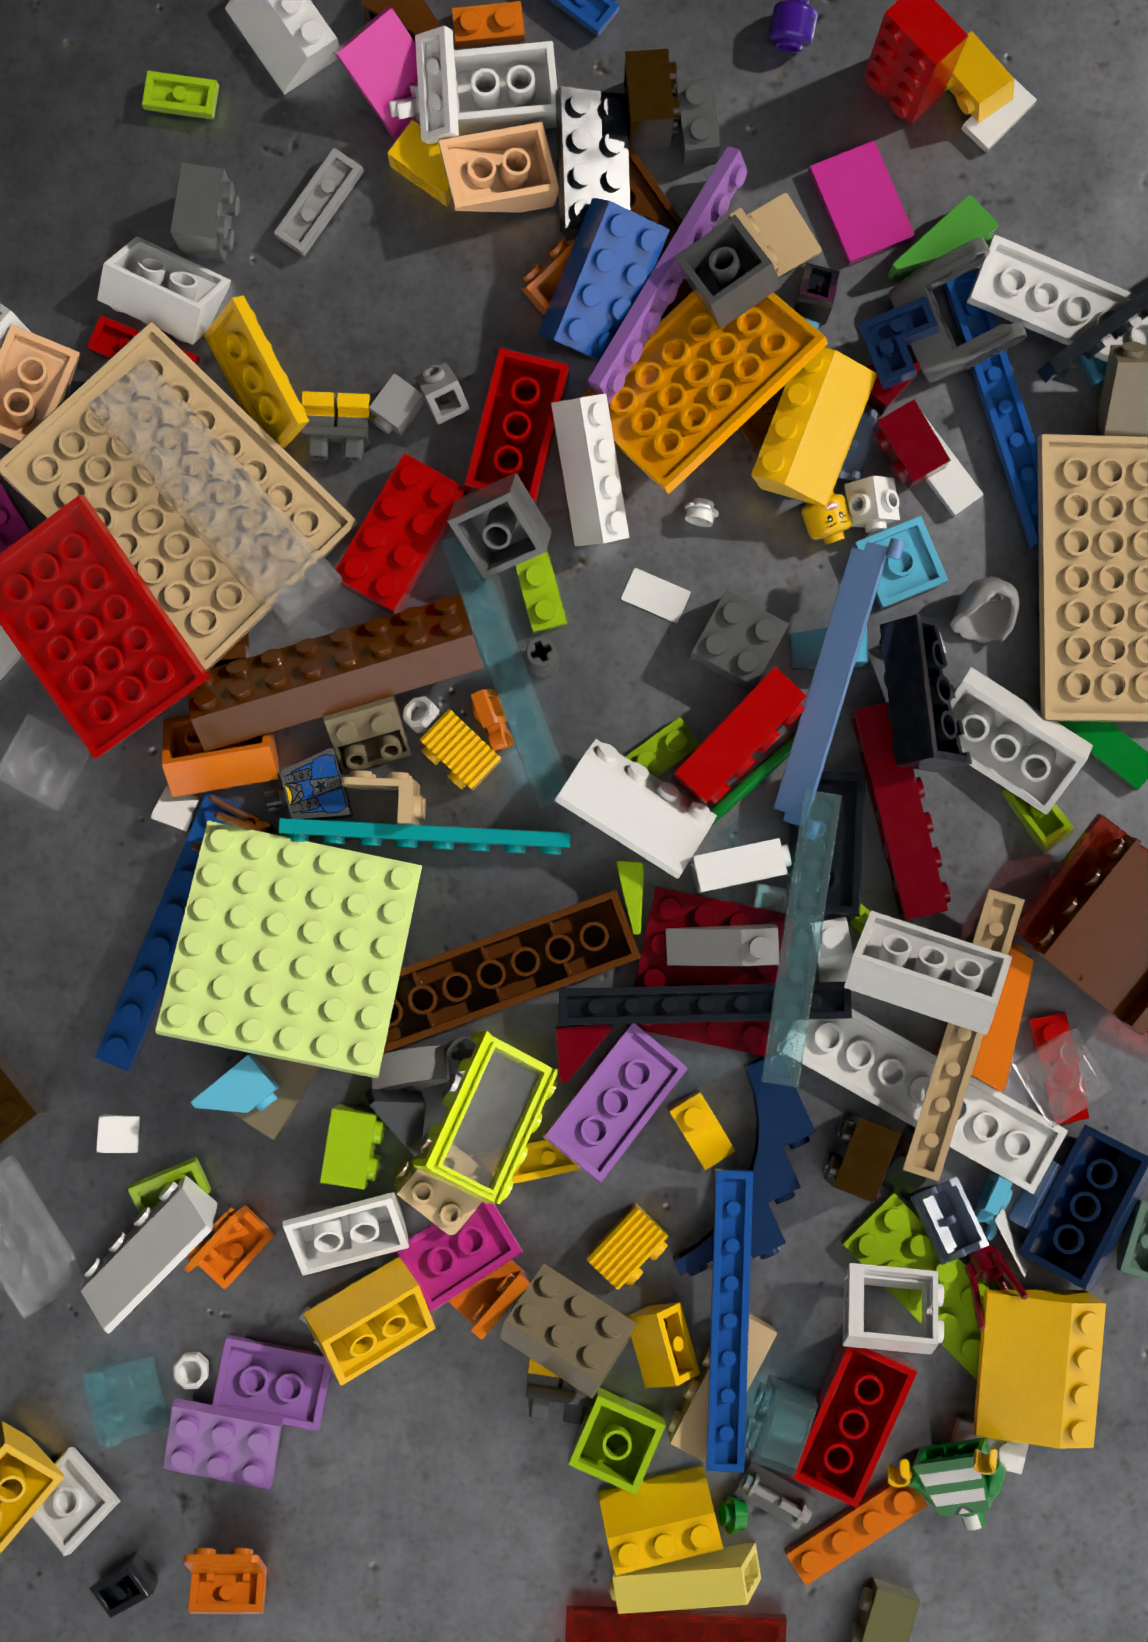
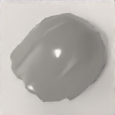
M993 576L973 581L960 598L955 616L950 623L952 630L955 633H960L965 639H973L979 643H988L998 639L1004 641L1012 632L1017 619L1020 605L1017 590L1007 581Z

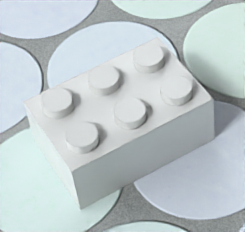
M553 41L454 50L459 136L543 122L544 129L557 127L555 91L558 88Z

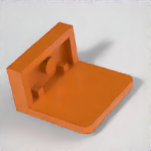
M246 1205L237 1211L231 1207L213 1225L212 1231L215 1234L212 1237L207 1235L186 1256L189 1262L183 1269L189 1274L194 1268L199 1266L225 1290L271 1241L276 1233Z
M196 1548L194 1549V1554L184 1555L183 1564L192 1573L188 1607L190 1614H264L267 1567L258 1555H253L252 1549L234 1548L231 1549V1554H216V1549Z

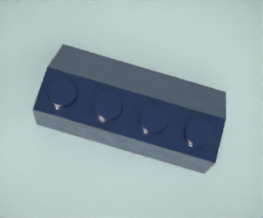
M1085 1124L1018 1254L1074 1285L1092 1292L1148 1183V1156Z

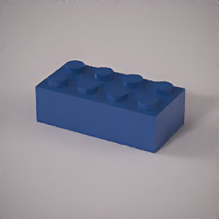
M592 198L538 335L600 361L653 272L670 230L610 200Z

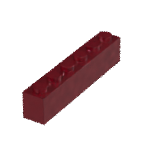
M889 702L856 709L850 713V718L899 918L901 921L948 911L947 903L951 902V896L946 881L941 882L938 868L942 867V859L938 847L932 846L929 833L934 832L931 815L929 812H924L921 798L925 797L922 779L915 777L914 769L896 765V759L892 752L894 742L892 724L888 718Z

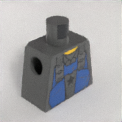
M334 748L324 750L282 769L280 777L283 787L264 792L268 811L274 812L289 808L291 819L325 820L353 816L347 789L341 785L343 773Z

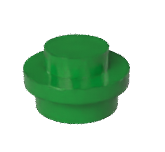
M728 1496L725 1503H722L719 1508L720 1525L725 1527L728 1534H737L738 1531H744L748 1524L747 1504L744 1500H738L736 1496Z

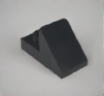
M136 1552L118 1569L100 1578L89 1589L108 1616L112 1618L150 1597L156 1589L158 1579L141 1554Z

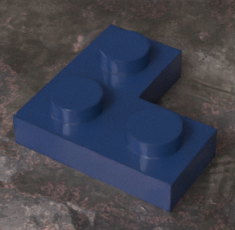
M926 296L858 323L883 390L917 376L907 345L939 333L937 321Z

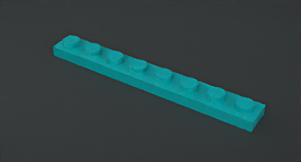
M279 818V834L287 835L291 841L309 842V836L324 837L323 843L345 844V838L360 839V845L381 846L382 840H396V847L417 848L418 842H432V849L454 850V843L468 844V851L489 852L490 845L504 846L505 853H525L526 847L540 848V854L561 855V849L570 848L571 833Z

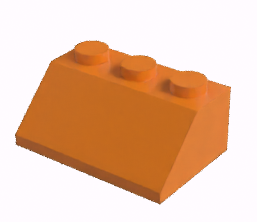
M190 715L165 719L163 721L162 768L172 797L194 795L200 792L229 789L235 786L264 783L279 779V759L275 733H267L204 752L190 720Z

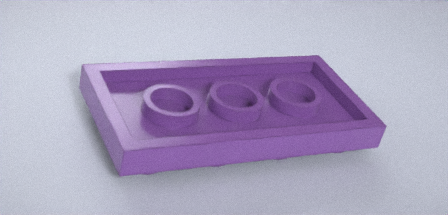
M630 1024L542 1137L597 1183H601L688 1068L636 1024Z

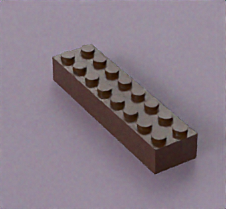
M459 594L452 597H443L436 602L419 607H409L396 614L382 618H373L363 624L349 628H340L333 633L313 639H303L290 646L270 649L263 654L246 659H237L229 664L210 669L207 673L211 679L188 694L190 720L204 752L482 669L483 665L462 596Z
M616 889L401 968L383 1053L640 959L638 948Z

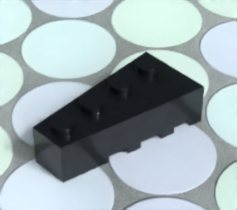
M914 614L880 624L881 638L879 644L884 657V683L888 690V718L892 724L894 740L892 752L896 759V765L939 772L972 764L970 752L963 753L959 735L965 734L962 720L955 721L950 703L953 698H956L953 684H950L942 671L947 666V661L936 619Z

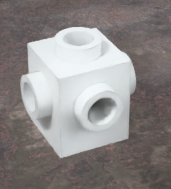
M870 476L844 484L846 500L852 519L851 527L865 528L866 533H874L886 530V524L900 520L898 509L899 497L896 493L894 478Z

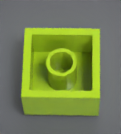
M339 1103L332 1108L320 1183L364 1190L371 1181H375V1178L378 1177L382 1155L376 1154L377 1144H381V1141H384L387 1125L372 1108Z
M599 1387L592 1399L591 1407L587 1409L569 1451L568 1465L637 1495L666 1427L664 1416Z

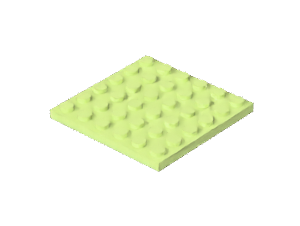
M207 821L155 1030L156 1034L378 1079L422 865L308 841H291L289 837L255 830H244L236 826Z

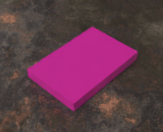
M386 7L333 53L394 141H397L412 120L416 122L415 115L404 119H398V116L391 117L389 102L411 97L410 85L418 84L416 43L392 7Z
M875 140L809 167L808 171L848 265L914 239L915 234Z
M485 1202L478 1206L456 1234L448 1235L432 1223L408 1239L409 1248L395 1252L419 1284L430 1312L435 1311L524 1253L496 1205Z

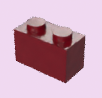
M915 399L877 420L872 429L874 431L872 438L876 447L881 453L886 451L893 463L890 465L895 479L900 484L904 482L908 490L945 469L951 461Z

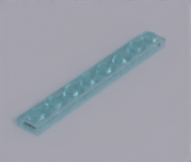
M457 536L441 541L540 809L557 803L555 799L568 778L492 576L486 579L483 578Z
M804 790L762 1069V1082L799 1088L842 795Z

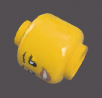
M834 491L826 508L807 502V505L801 510L809 537L812 540L823 539L825 545L844 539L843 531L849 529L852 525L845 497L842 494H834Z

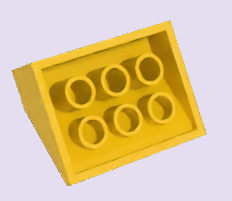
M984 1290L983 1318L985 1329L981 1331L973 1434L978 1437L1059 1449L1094 1448L1106 1303L1086 1290H1025L1028 1294L1026 1300L1022 1299L1016 1290Z

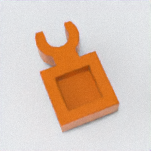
M482 689L471 694L474 703L472 704L474 717L481 723L482 728H487L492 749L494 751L500 749L503 751L515 746L513 736L505 724L509 721L497 689Z

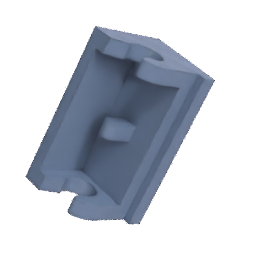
M871 409L869 413L863 412L836 482L848 484L862 479L873 439L872 434H874V431L872 429L878 420L876 419L877 412Z
M958 1177L910 1197L941 1265L989 1245Z

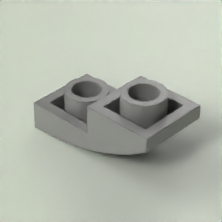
M444 1045L425 1046L384 1053L378 1079L372 1078V1089L398 1090L413 1086L420 1090L450 1081L447 1047Z

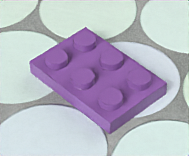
M228 1335L225 1338L212 1405L282 1418L283 1425L319 1431L332 1370L322 1353Z
M175 1398L171 1409L163 1469L270 1490L274 1480L283 1419Z

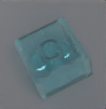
M769 1374L766 1384L760 1382L757 1388L754 1404H757L758 1407L754 1419L748 1417L746 1421L745 1447L752 1462L795 1476L818 1408V1403L810 1388Z

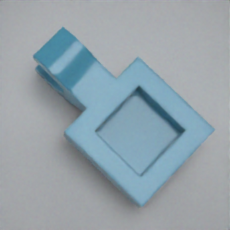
M992 1171L976 1201L978 1207L974 1212L979 1223H987L984 1235L990 1241L997 1233L994 1215L998 1216L1000 1209L1004 1210L1009 1204L1012 1197V1190L1010 1188L1013 1184Z

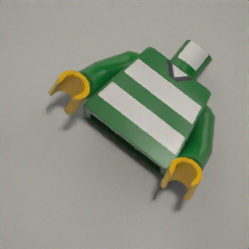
M983 1437L921 1447L913 1467L909 1465V1461L906 1459L899 1462L900 1467H894L891 1464L887 1465L888 1483L894 1487L909 1486L913 1488L925 1500L934 1505L939 1515L943 1517L961 1515L967 1530H977L986 1524L983 1512L991 1508L994 1497L1001 1493L1006 1475V1467L998 1459V1451L996 1449L989 1451L987 1438Z

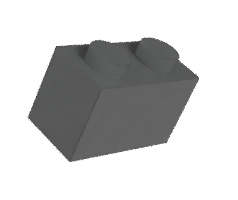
M712 78L678 81L675 88V97H679L680 105L678 133L683 167L717 163L720 152V139Z

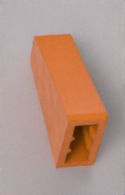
M1012 941L1008 953L1009 956H1012L1001 996L988 1034L983 1035L971 1074L972 1077L999 1092H1003L1006 1087L1034 963L1033 959L1025 955L1027 949ZM944 1034L933 1052V1055L937 1057Z

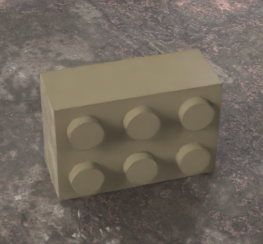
M543 1264L505 1319L499 1338L593 1399L629 1342L637 1323L546 1264Z

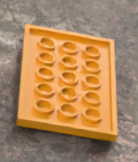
M692 291L660 322L657 330L651 333L643 347L640 359L632 365L625 377L624 386L615 394L611 403L608 404L614 444L669 495L828 344L827 339L775 293H772L721 328L695 292ZM590 388L582 397L593 396L595 394L593 390Z

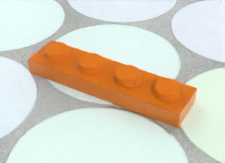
M887 1483L862 1499L858 1508L850 1507L784 1551L803 1583L807 1586L928 1507L923 1497L909 1486L894 1487Z

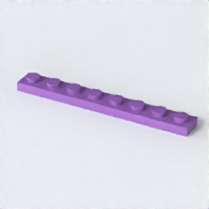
M727 146L589 377L588 383L594 394H606L608 404L611 403L615 394L624 386L625 377L629 370L640 359L645 343L651 333L657 330L667 306L677 296L678 288L684 276L675 256L714 229L720 217L726 214L730 200L737 188L743 185L747 175V168L740 149Z

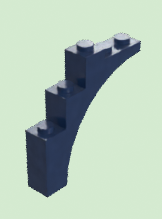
M777 1050L769 1053L767 1057L762 1056L744 1064L753 1092L756 1114L755 1148L749 1170L753 1171L752 1258L760 1256L761 1260L778 1254L781 1251L779 1246L786 1244L768 1203L773 1200L776 1204L786 1202L796 1196L795 1190L801 1188L783 1147L789 1145L790 1149L798 1148L810 1141L809 1135L816 1132L782 1056ZM714 1227L698 1242L672 1256L680 1275L688 1273L689 1276H694L709 1268L707 1263L713 1261Z

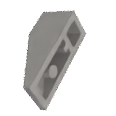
M775 924L666 928L667 965H779L778 927Z

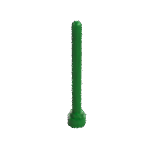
M796 732L709 809L717 815L712 825L719 821L789 757Z

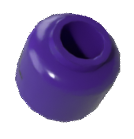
M783 0L775 4L769 28V37L775 42L777 49L788 53H800L802 48L811 45L818 13L814 7L808 4L809 0Z

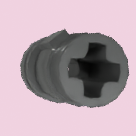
M538 637L529 643L524 656L527 671L530 675L539 679L549 678L556 673L559 668L560 657L556 646L551 640ZM541 651L544 656H547V659L543 662L539 657H536Z

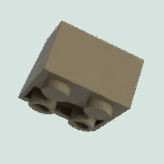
M395 695L323 716L343 775L350 773V771L362 770L412 755Z

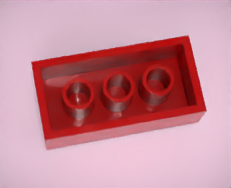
M898 0L885 11L864 73L866 82L875 93H881L890 102L892 111L899 118H905L912 125L942 98L969 35L935 0Z
M499 348L464 484L467 494L517 473L537 506L556 431L551 403L563 401L569 379L568 364Z
M404 453L331 576L334 581L391 615L401 612L451 528L447 520L454 501L468 495L467 489Z
M775 666L676 770L671 779L695 801L701 802L704 805L709 801L714 806L731 788L726 782L732 775L737 780L742 777L756 762L751 755L756 750L763 754L780 736L776 729L781 724L788 728L806 709L801 705V702L807 695Z
M842 1336L786 1462L785 1467L789 1477L858 1508L918 1371L910 1362L884 1350L843 1346Z

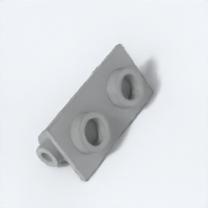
M751 1461L734 1492L736 1495L797 1530L801 1523L806 1525L810 1520L812 1511L809 1509L816 1498L754 1461Z

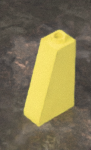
M756 1543L726 1546L722 1550L616 1576L614 1574L610 1580L611 1599L617 1603L618 1614L748 1605L761 1581Z

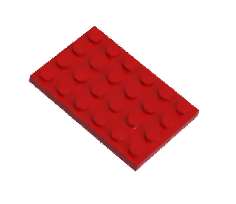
M85 495L75 497L0 554V625L94 759L103 756L211 679Z

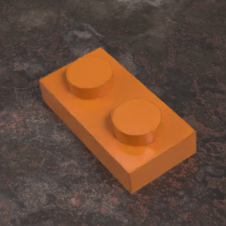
M521 1L452 8L456 48L525 41Z

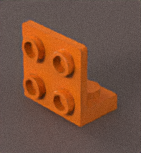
M511 1260L450 1300L449 1303L474 1325L471 1331L479 1339L483 1340L527 1289L533 1278Z

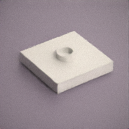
M75 1447L68 1448L54 1463L63 1472L64 1478L32 1515L34 1521L64 1556L70 1555L120 1502L119 1498Z

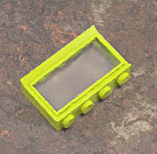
M481 1031L471 1035L470 1040L476 1042L477 1045L471 1058H464L459 1064L458 1072L462 1073L463 1076L456 1091L448 1092L443 1099L442 1104L448 1107L441 1125H433L428 1132L427 1138L433 1142L426 1158L415 1159L412 1166L487 1204H501L502 1200H505L512 1190L513 1180L511 1179L516 1167L520 1166L526 1158L528 1152L526 1144L530 1135L541 1124L543 1117L541 1110L545 1101L551 1098L556 1089L557 1081L555 1078L559 1070L553 1069L495 1038L488 1031Z

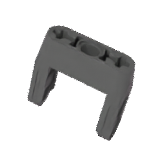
M982 237L971 240L917 269L889 291L894 308L926 296L939 327V333L910 345L917 361L920 362L923 374L930 383L966 371L1020 343L1027 337L1022 322H1014L1012 324H1001L959 347L955 345L932 291L982 263L983 259L990 253L988 245Z

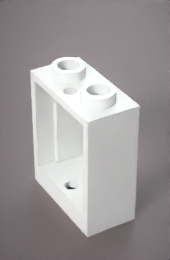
M780 838L696 855L689 862L696 894L786 875V867L791 866V857L787 844L781 845Z
M849 1263L844 1273L843 1346L931 1355L938 1346V1343H942L944 1339V1321L938 1320V1307H942L944 1301L943 1284H938V1271ZM864 1285L922 1290V1337L864 1332Z

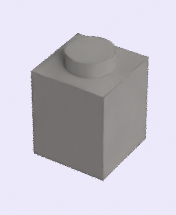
M394 373L369 406L371 415L374 417L372 422L386 434H390L393 431L401 437L424 406L425 400L423 393Z

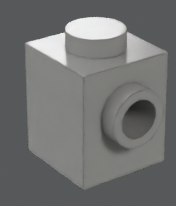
M447 362L441 365L430 366L422 374L414 377L421 393H423L425 403L438 425L470 410L461 386Z

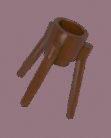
M214 795L209 796L210 802L241 818L238 819L221 812H216L214 814L216 819L244 830L274 834V828L271 823L261 821L257 815L247 813ZM202 843L192 844L191 849L200 851Z

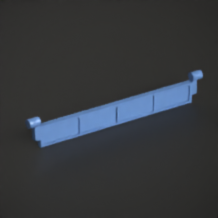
M891 538L888 547L867 542L864 550L851 548L804 704L806 709L801 714L774 804V809L785 812L783 821L803 827L801 836L811 840H815L820 823L808 819L886 559L889 557L900 560L905 542L899 539Z

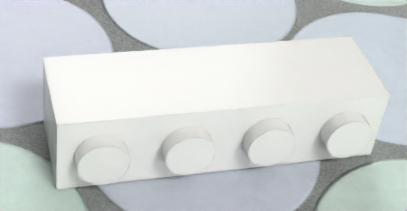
M600 394L551 403L575 546L604 544L629 538L607 395Z

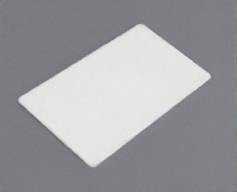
M634 568L621 600L669 621L678 623L691 592L638 568Z
M1001 1210L995 1218V1223L1022 1275L1025 1277L1032 1263L1029 1259L1018 1254L1022 1244L1005 1211Z

